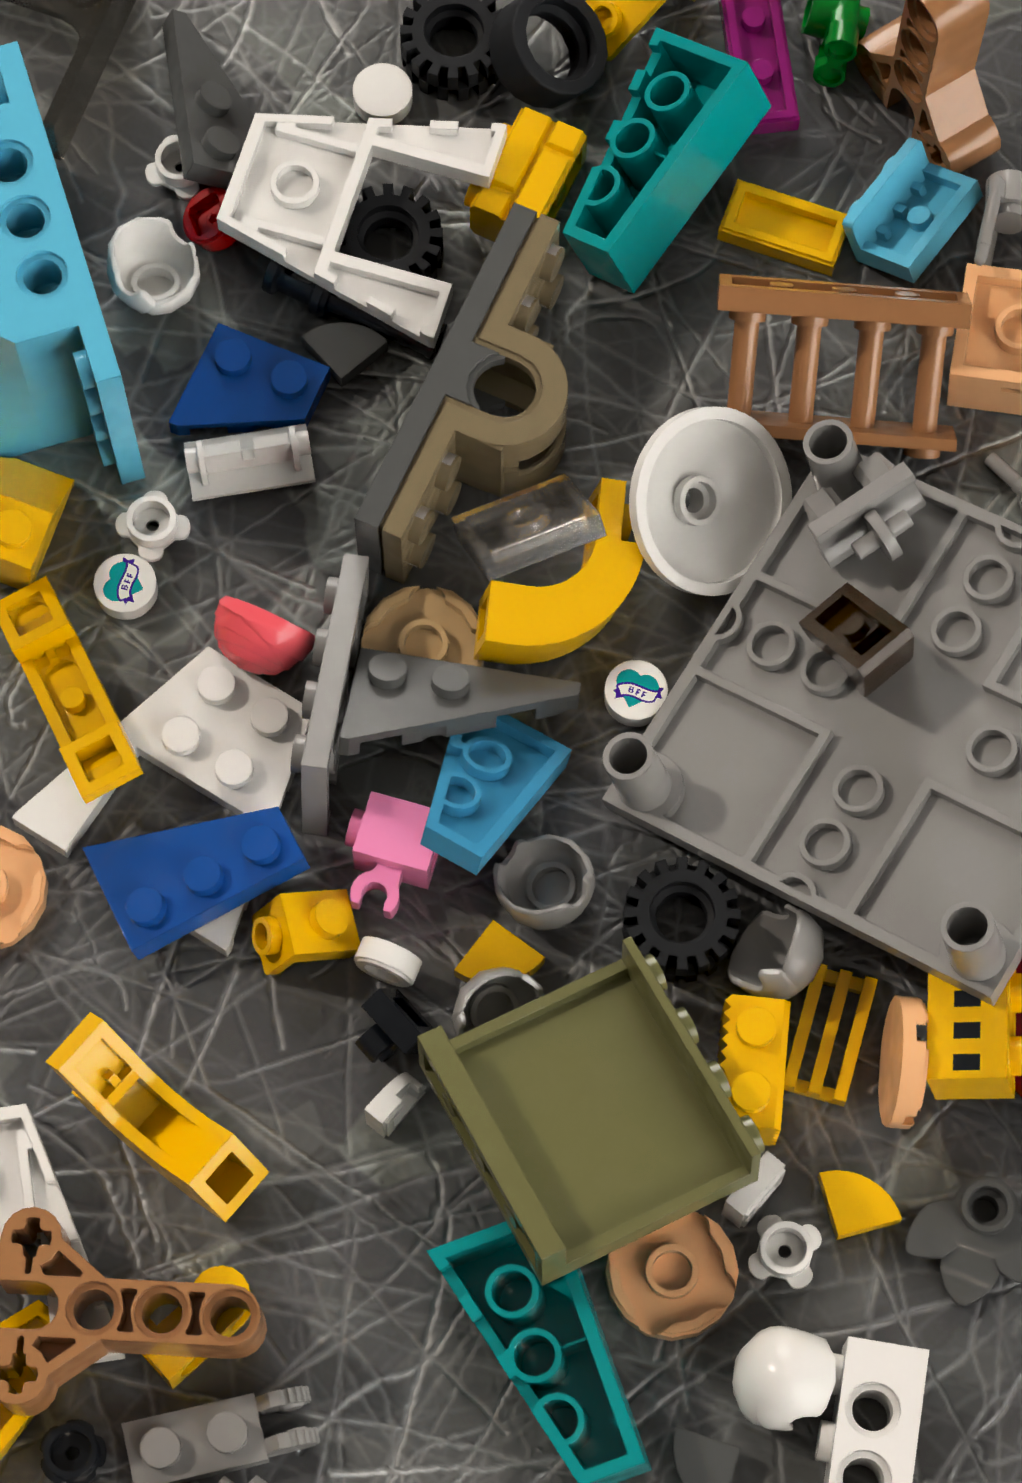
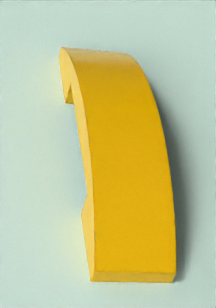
M47 576L0 600V627L13 654L20 662L57 739L60 746L59 751L84 802L87 804L144 774L114 706Z

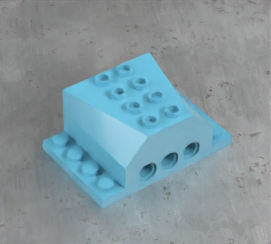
M18 41L0 46V457L12 458L94 434L103 466L116 464L120 481L123 485L145 478L124 384Z

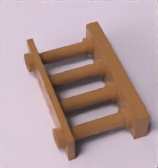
M719 274L717 310L729 311V318L735 320L727 408L736 409L754 418L773 438L803 440L811 426L822 420L834 419L845 423L850 428L856 445L903 448L904 455L918 459H937L940 457L941 451L956 452L957 437L953 426L937 425L946 339L953 336L954 328L970 329L972 303L968 292ZM767 314L791 316V323L797 325L789 413L752 410L759 323L766 321ZM829 319L854 321L853 327L859 330L851 418L813 415L822 327L828 326ZM891 323L916 325V332L922 335L912 423L875 420L884 332L891 331Z

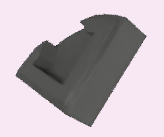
M330 323L316 327L301 336L302 346L319 363L330 367L331 376L341 387L388 351V341L383 336L368 327L354 323Z
M676 1426L672 1444V1456L680 1481L682 1483H731L741 1448Z

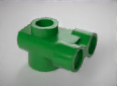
M807 0L801 24V34L821 39L819 52L815 57L813 78L822 86L836 87L841 85L845 81L847 62L854 59L857 54L858 40L864 37L870 17V8L861 6L860 0Z

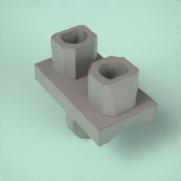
M875 452L857 464L852 473L861 490L843 502L832 487H822L804 499L803 506L811 522L807 526L822 557L831 569L854 553L862 560L880 548L891 561L903 554L895 537L912 527L914 523L910 516L926 506L925 500L915 484V476L904 461L895 466L881 453Z

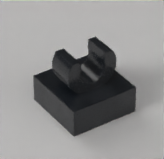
M379 988L361 1006L376 1024L370 1027L355 1044L372 1063H375L378 1059L384 1063L398 1049L404 1054H418L417 1036L434 1028L399 989Z

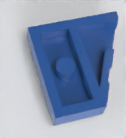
M218 323L168 422L170 432L181 436L190 435V429L227 427L228 433L253 432L260 427L280 428L299 424H306L307 427L331 379L330 367Z

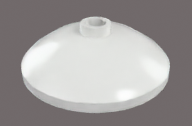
M717 406L697 407L675 415L661 425L645 444L631 479L629 492L630 521L635 541L642 556L662 580L678 590L702 596H720L733 593L792 501L790 474L782 451L774 438L758 421L736 409ZM687 492L690 495V504L688 508H686L685 504Z

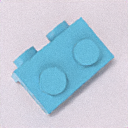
M909 137L898 152L887 160L882 172L862 197L851 205L846 217L843 219L842 225L856 261L915 283L980 201L983 194L978 180L930 163L922 141Z

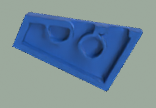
M279 807L82 847L122 933L138 960L311 868Z

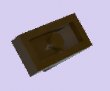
M848 582L799 622L808 638L840 663L859 693L864 697L870 695L913 657L914 635L910 629Z

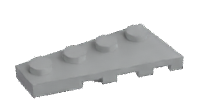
M344 553L339 578L329 576L326 583L323 613L331 615L329 629L318 628L316 632L312 663L313 666L321 667L318 682L309 680L306 682L302 702V719L310 720L307 735H295L291 755L290 771L301 774L302 833L328 835L331 812L329 811V784L336 785L340 764V756L338 754L339 736L352 688V671L348 670V667L356 668L369 594L368 556Z

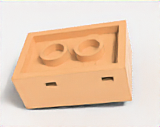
M967 263L962 292H968L972 303L970 329H956L949 374L947 406L1022 416V270L988 265L978 266Z

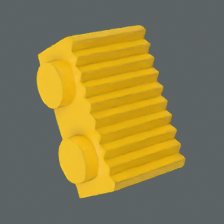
M732 994L724 1001L720 1018L722 1021L718 1042L720 1047L717 1055L718 1064L724 1071L731 1087L732 1096L728 1099L739 1117L748 1115L753 1120L765 1146L776 1145L781 1131L791 1002L785 999Z

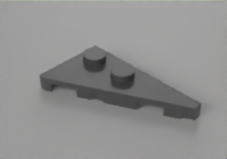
M172 9L162 27L183 179L227 190L254 116L187 14Z
M361 648L339 736L338 754L345 756L360 754V743L398 736L401 745L422 742L427 737L434 735L448 737L496 727L497 716L532 710L531 712L535 719L556 716L568 709H578L581 683Z

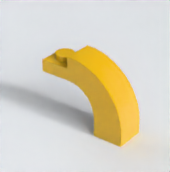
M602 477L589 497L583 560L580 571L573 577L555 585L542 587L490 581L479 600L474 660L513 665L549 661L564 656L586 644L611 620L631 591L639 575L644 558L637 543L628 541L632 526L629 504L625 503L627 481Z
M92 1012L81 1021L45 1061L72 1089L71 1093L121 1141L183 1193L225 1223L268 1175L269 1171L232 1132L208 1118L183 1099L158 1077L103 1019Z

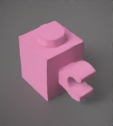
M371 791L365 811L357 808L354 809L347 828L345 845L353 847L354 869L364 871V873L354 880L350 889L351 907L353 909H360L363 897L368 891L374 889L381 890L387 896L384 902L383 915L385 918L392 919L400 905L399 890L401 882L428 890L439 854L420 844L430 807Z

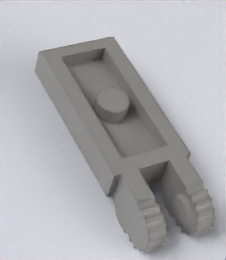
M307 1385L294 1386L268 1392L258 1397L254 1393L121 1423L133 1483H185L194 1479L198 1480L270 1463V1457L316 1446L320 1443L316 1427H296L287 1430V1432L264 1438L260 1416L281 1411H293L302 1408L307 1403H311L309 1387Z

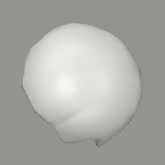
M136 217L119 226L108 244L107 276L113 292L121 301L141 314L148 313L153 316L172 313L191 300L200 283V268L195 244L183 241L175 233L172 222L162 217Z
M771 1326L759 1331L740 1350L735 1359L732 1381L733 1393L742 1414L755 1425L780 1431L793 1430L791 1422L796 1419L820 1416L827 1408L836 1383L835 1356L826 1339L806 1331L787 1326Z

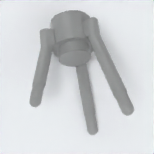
M1012 169L1000 170L991 174L986 180L985 210L974 262L978 266H992L998 233L1015 234L1022 231V171Z

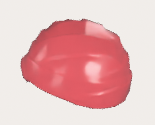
M224 596L219 600L218 607L214 613V636L218 641V647L222 654L238 668L252 674L276 676L283 671H289L299 661H303L313 650L316 636L305 629L251 603L230 596Z

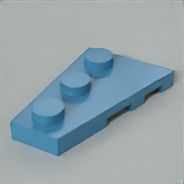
M508 714L497 716L496 727L450 736L420 844L477 875L565 770L572 749Z

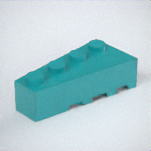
M656 27L648 44L652 51L649 61L644 70H636L628 90L632 98L622 120H613L605 140L609 148L601 165L592 167L562 232L589 274L631 293H635L771 108V104L748 62Z
M506 1221L427 1250L430 1258L444 1276L464 1310L480 1331L498 1362L531 1409V1412L578 1483H619L652 1470L580 1268L542 1286Z

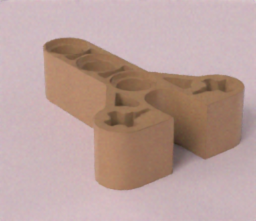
M905 0L901 16L858 40L857 54L854 61L865 81L886 108L904 98L907 99L915 117L911 137L922 141L929 162L961 174L998 152L1001 148L1000 135L988 113L975 70L990 11L989 0Z
M37 1207L23 1208L12 1214L4 1224L0 1240V1285L7 1294L46 1295L58 1299L56 1316L44 1327L37 1329L0 1328V1402L13 1414L26 1417L37 1415L48 1409L55 1400L58 1388L108 1353L239 1359L246 1358L255 1353L265 1340L267 1333L266 1318L254 1295L244 1287L233 1284L105 1278L71 1247V1241L56 1217L47 1210ZM43 1232L50 1245H40L36 1256L32 1259L23 1246L24 1244L30 1245L35 1243L37 1233ZM103 1300L114 1305L112 1319L106 1326L96 1330L82 1327L81 1318L88 1305ZM166 1304H173L182 1308L181 1321L175 1329L161 1334L152 1332L149 1329L148 1322L156 1308ZM239 1307L251 1313L249 1326L243 1333L233 1337H226L216 1332L218 1318L226 1310ZM28 1366L37 1379L36 1381L25 1382L22 1393L18 1394L9 1384V1379L21 1377L23 1367Z

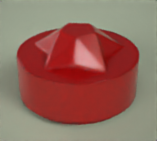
M210 187L197 193L188 203L183 215V229L186 236L192 242L210 252L224 250L236 241L233 237L218 230L216 218L226 194V190L222 188Z

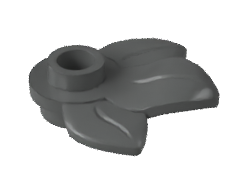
M974 1177L961 1185L953 1199L932 1201L926 1204L918 1212L909 1227L905 1240V1252L907 1255L917 1258L940 1259L939 1270L943 1286L957 1306L964 1307L984 1297L994 1286L1000 1274L1011 1281L1022 1284V1222L1018 1219L1019 1204L1015 1193L1005 1182L995 1177ZM979 1200L989 1201L996 1209V1218L989 1222L980 1221L973 1213V1204Z

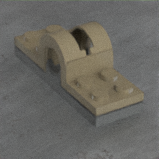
M514 202L354 518L358 555L369 557V570L380 575L385 570L387 578L405 584L413 566L422 569L431 554L436 539V534L430 531L439 513L446 516L451 513L460 494L462 482L479 490L502 497L503 494L520 493L536 487L545 481L559 465L566 443L568 379L564 365L554 351V345L537 338L539 326L534 323L542 307L549 310L553 308L564 283V275L558 273L566 251L564 247L559 246L560 221L544 214L537 218L536 211ZM504 406L520 412V414L510 417H499L488 413L504 408Z

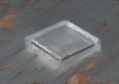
M566 474L451 517L458 541L488 581L495 580L607 536L600 513Z

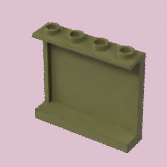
M631 936L622 940V959L449 1040L443 1027L440 1025L417 1036L419 1065L542 1286L758 1181L761 1153L765 1151V1146L757 1126L748 1115L739 1117L728 1099L732 1096V1092L724 1071L715 1060L706 1062L696 1045L699 1043V1035L691 1016L684 1007L681 1006L677 1009L673 1007L664 992L667 989V982L658 961L652 954L643 956Z

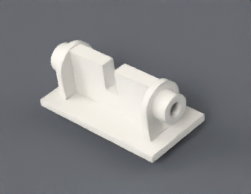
M306 424L184 443L185 460L193 502L316 482Z

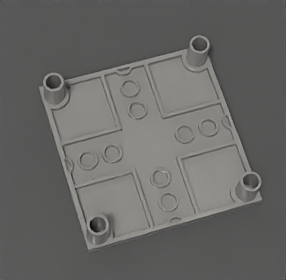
M834 419L822 420L811 426L803 439V449L811 470L649 726L643 735L636 732L621 733L612 738L606 745L603 752V764L612 780V784L603 796L602 801L608 810L994 1006L1022 960V526L916 479L915 484L925 500L926 506L910 516L914 525L895 537L903 554L891 561L880 548L862 560L854 553L831 569L822 557L807 526L811 522L803 506V501L822 487H832L842 502L861 490L852 472L857 464L867 457L860 454L852 431L845 423ZM847 582L905 624L914 635L912 659L867 697L859 693L840 663L814 644L799 624L803 618Z

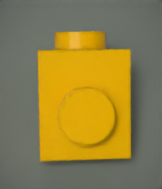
M347 889L280 893L252 916V943L255 951L261 957L263 970L266 975L280 974L297 962L351 958L356 954L360 945Z

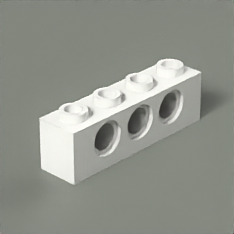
M848 1336L842 1347V1353H833L835 1356L836 1383L832 1394L836 1395L832 1421H820L817 1436L815 1461L826 1462L824 1483H843L844 1470L853 1465H863L871 1469L876 1475L878 1483H912L929 1350ZM861 1398H872L880 1402L887 1413L886 1427L878 1431H869L860 1427L852 1414L853 1403Z

